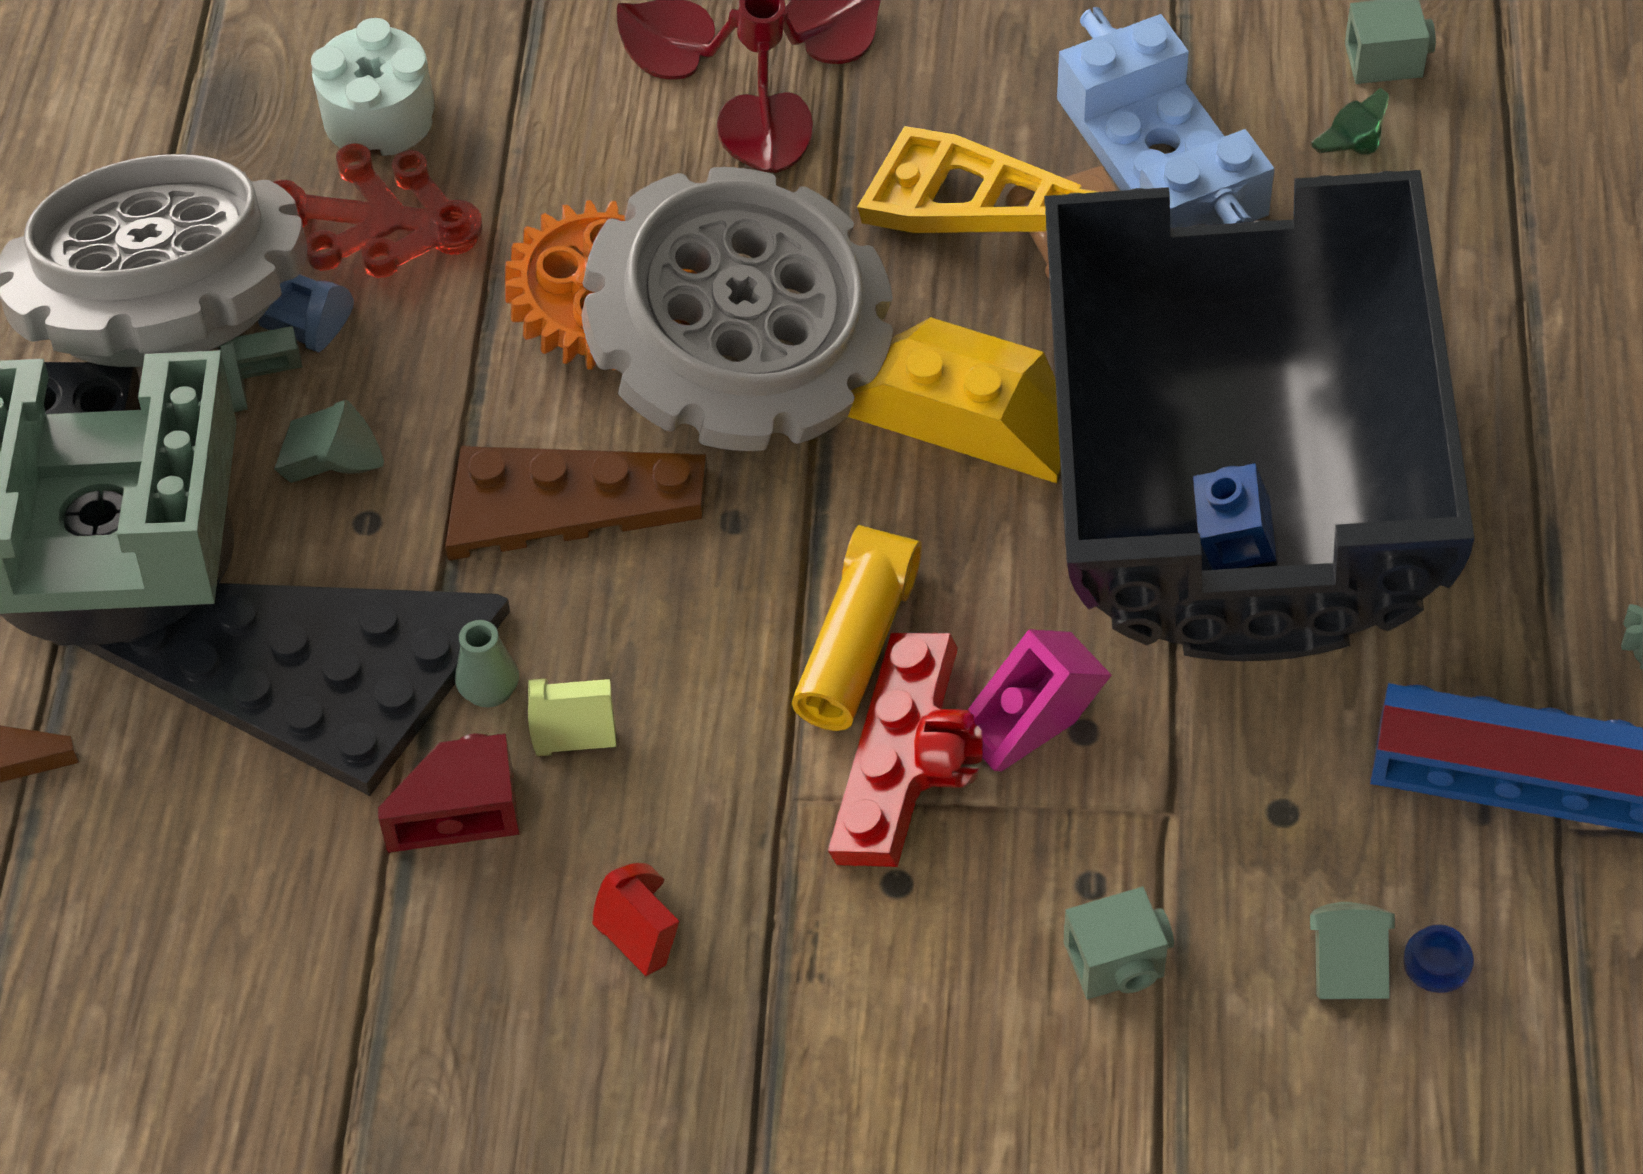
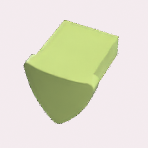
M546 678L528 680V723L532 745L537 756L552 755V752L616 747V726L610 679L548 684Z

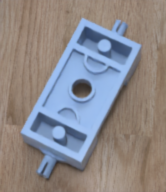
M1093 7V13L1090 9L1086 10L1080 18V23L1085 27L1092 39L1059 51L1057 100L1120 191L1135 188L1169 187L1170 228L1189 227L1199 224L1248 223L1269 216L1275 168L1246 129L1224 136L1186 84L1189 51L1162 14L1124 28L1116 29L1112 27L1104 16L1101 8ZM1154 144H1167L1176 150L1164 154L1159 150L1149 149L1148 147Z

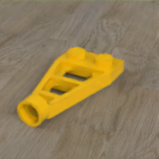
M904 126L858 204L857 209L862 224L911 233L1046 231L1044 196L1094 193L1097 191L1082 189L1080 184L961 136ZM962 169L984 179L973 199L969 202L936 203L933 201L950 170ZM1008 183L1022 186L1035 192L1028 207H994Z

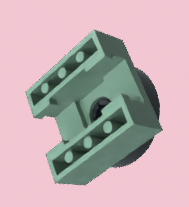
M221 350L145 354L138 395L141 410L46 414L44 400L49 376L44 359L0 361V615L19 630L32 636L52 641L57 645H99L138 641L145 635L176 622L200 604H214L216 587L227 571L234 548V531L227 498L237 423Z

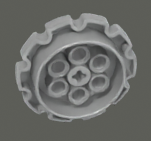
M168 154L135 158L114 163L84 174L54 191L37 206L27 221L24 236L9 241L0 254V301L8 323L28 341L36 342L50 339L54 351L71 354L78 359L98 365L142 367L145 354L210 351L249 329L265 314L270 305L282 295L280 283L296 278L301 272L307 256V241L295 200L285 189L270 180L251 181L245 172L230 163L205 156Z
M713 167L709 171L707 182L694 183L682 173H677L651 183L629 198L625 221L611 218L605 222L593 243L588 257L583 286L594 293L586 296L581 317L586 341L597 366L603 370L616 369L623 374L618 394L640 415L666 431H674L680 424L692 425L699 432V442L706 446L738 451H762L767 448L773 433H783L793 443L798 444L827 432L848 417L854 401V395L851 390L866 385L875 379L889 350L893 328L881 319L886 317L893 299L891 286L876 250L870 245L859 246L849 240L854 222L831 201L804 186L799 187L794 193L776 186V177L771 173L746 168ZM739 254H745V255H748V256H750V257H752V258H746V257L740 256ZM682 269H691L697 272V274L688 273ZM787 288L796 290L801 294L792 293ZM674 320H683L691 325H681ZM778 339L788 340L792 342L794 346L786 345L780 342ZM721 355H729L735 357L740 362H732L730 360L725 359Z

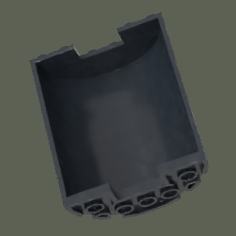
M1421 170L1295 178L1293 219L1277 221L1258 220L1248 223L1199 224L1189 227L1170 228L1169 187L1044 196L1066 561L1072 586L1082 603L1089 610L1097 607L1112 618L1113 630L1147 646L1161 639L1182 644L1184 656L1220 661H1271L1317 655L1351 646L1350 634L1363 631L1375 625L1382 630L1390 631L1423 612V599L1440 585L1450 588L1454 584L1471 555L1475 537ZM1256 463L1270 497L1276 561L1237 569L1213 570L1201 545L1200 533H1198L1193 476L1216 472L1227 466L1240 467Z

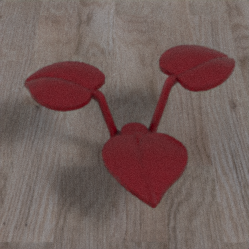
M654 0L638 4L618 3L617 25L621 42L636 65L652 76L669 80L685 79L692 76L698 69L700 55L713 57L735 28H737V35L741 43L750 51L758 53V96L743 94L733 97L726 102L720 110L717 119L719 141L723 148L740 162L759 171L779 173L794 166L805 154L812 137L813 121L807 104L797 94L783 92L769 96V51L779 44L784 31L792 45H799L804 42L808 55L819 62L844 64L859 59L868 51L875 38L881 0H790L786 6L785 0H739V9L729 11L728 21L716 36L713 19L707 10L694 2L687 0Z

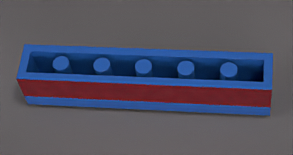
M1388 683L1370 784L1643 833V728L1636 727L1632 723L1623 720L1602 721L1568 715L1566 712L1555 708L1534 709L1501 703L1497 699L1486 696L1471 698L1437 692L1423 685L1402 686Z

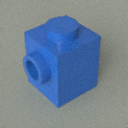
M1256 463L1240 467L1227 466L1216 472L1193 476L1198 533H1200L1201 545L1212 569H1237L1276 561L1270 497Z

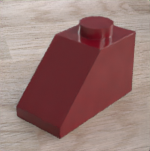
M474 733L463 736L459 740L439 742L378 807V819L388 853L520 835L513 766L506 733L496 735Z

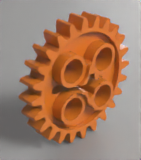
M587 200L584 214L578 215L567 204L562 205V220L560 221L546 213L542 214L541 231L526 226L524 228L523 243L512 244L511 261H506L505 302L511 304L512 322H523V337L526 340L541 335V352L543 354L552 351L558 346L563 348L564 364L571 362L577 354L585 355L587 369L592 370L596 364L586 341L581 317L586 296L594 292L584 288L583 279L593 243L605 222L611 218L625 221V216L618 214L616 201L609 203L606 212H597L593 202ZM682 269L688 273L697 274V272L691 269ZM674 320L681 325H691L683 320Z

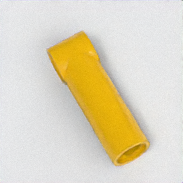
M858 525L854 530L846 551L841 582L791 702L794 711L803 720L816 727L832 731L845 730L851 727L901 601L906 602L915 584L922 555L921 541Z

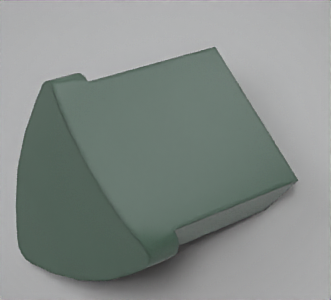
M293 326L238 336L217 347L218 350H221L234 412L248 410L244 379L303 367Z
M343 400L335 403L332 407L290 422L274 470L290 483L329 470L346 474L367 472L382 467L384 459L375 436L364 418L348 400Z
M1336 902L1315 909L1310 914V929L1315 930L1316 996L1319 999L1390 998L1388 929H1395V914L1375 906L1353 902Z

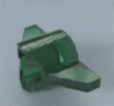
M1379 88L1362 103L1356 100L1345 105L1334 118L1332 126L1311 142L1312 148L1319 154L1350 149L1363 155L1374 153L1380 145L1382 124L1389 101V94L1382 88Z

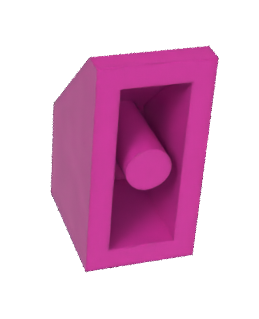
M1029 629L968 708L974 715V723L982 730L983 759L994 771L1005 770L1073 725L1112 676L1072 632Z

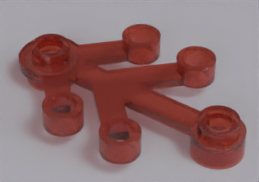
M358 143L343 146L336 154V162L341 178L353 183L368 202L305 194V191L293 181H274L275 184L285 189L295 200L303 227L310 218L357 224L337 235L331 231L322 230L311 234L306 239L308 262L312 268L320 271L336 268L343 258L362 249L361 253L366 272L375 278L389 277L398 270L400 265L434 247L445 254L451 255L469 251L477 243L483 228L482 217L478 208L468 201L449 200L429 177L425 156L415 150H407L397 154L392 161V169L396 184L403 189L411 190L425 209L403 206L373 170L369 149ZM360 161L359 164H356V165H348V164H350V163H352V162ZM416 168L412 172H405L407 169ZM397 230L414 231L395 243L390 239L383 238ZM321 249H331L325 253H317ZM378 256H388L383 260H374Z

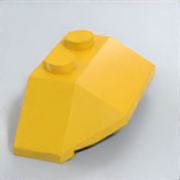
M930 317L892 337L887 356L875 379L866 385L851 390L854 395V401L848 415L850 418L1057 483L1061 476L1056 379L1045 353Z

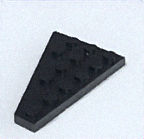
M219 583L216 587L214 604H200L176 622L149 633L138 641L77 646L371 796L456 684L455 675L460 650L459 634L461 629L469 622L475 620L488 621L498 629L510 613V606L507 598L492 593Z

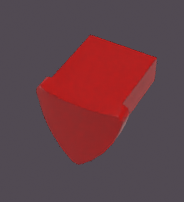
M637 862L615 869L605 876L596 897L592 924L602 935H606L646 977L666 966L680 921L653 895L662 886L665 879L651 865Z

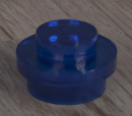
M1432 925L1418 931L1408 940L1403 955V964L1407 975L1416 985L1427 991L1446 993L1460 988L1467 982L1473 969L1474 956L1470 945L1459 931L1446 925Z

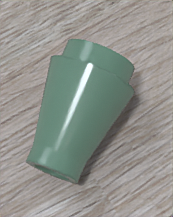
M485 620L469 622L461 629L459 634L460 650L455 675L456 687L459 693L474 705L486 708L495 707L507 701L512 695L519 681V669L499 638L497 628L492 623Z

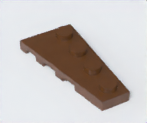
M461 446L445 544L448 561L469 558V550L500 545L501 552L527 548L526 540L563 535L565 542L589 538L588 533L599 528L618 525L625 532L702 519L707 477L706 454Z

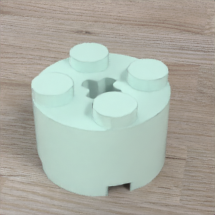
M369 18L359 23L357 28L336 36L324 47L313 53L311 57L312 77L324 129L329 139L340 149L362 156V149H380L382 156L394 155L416 145L427 135L433 123L431 116L435 109L434 95L425 51L420 43L411 35L390 27L389 23L384 19Z

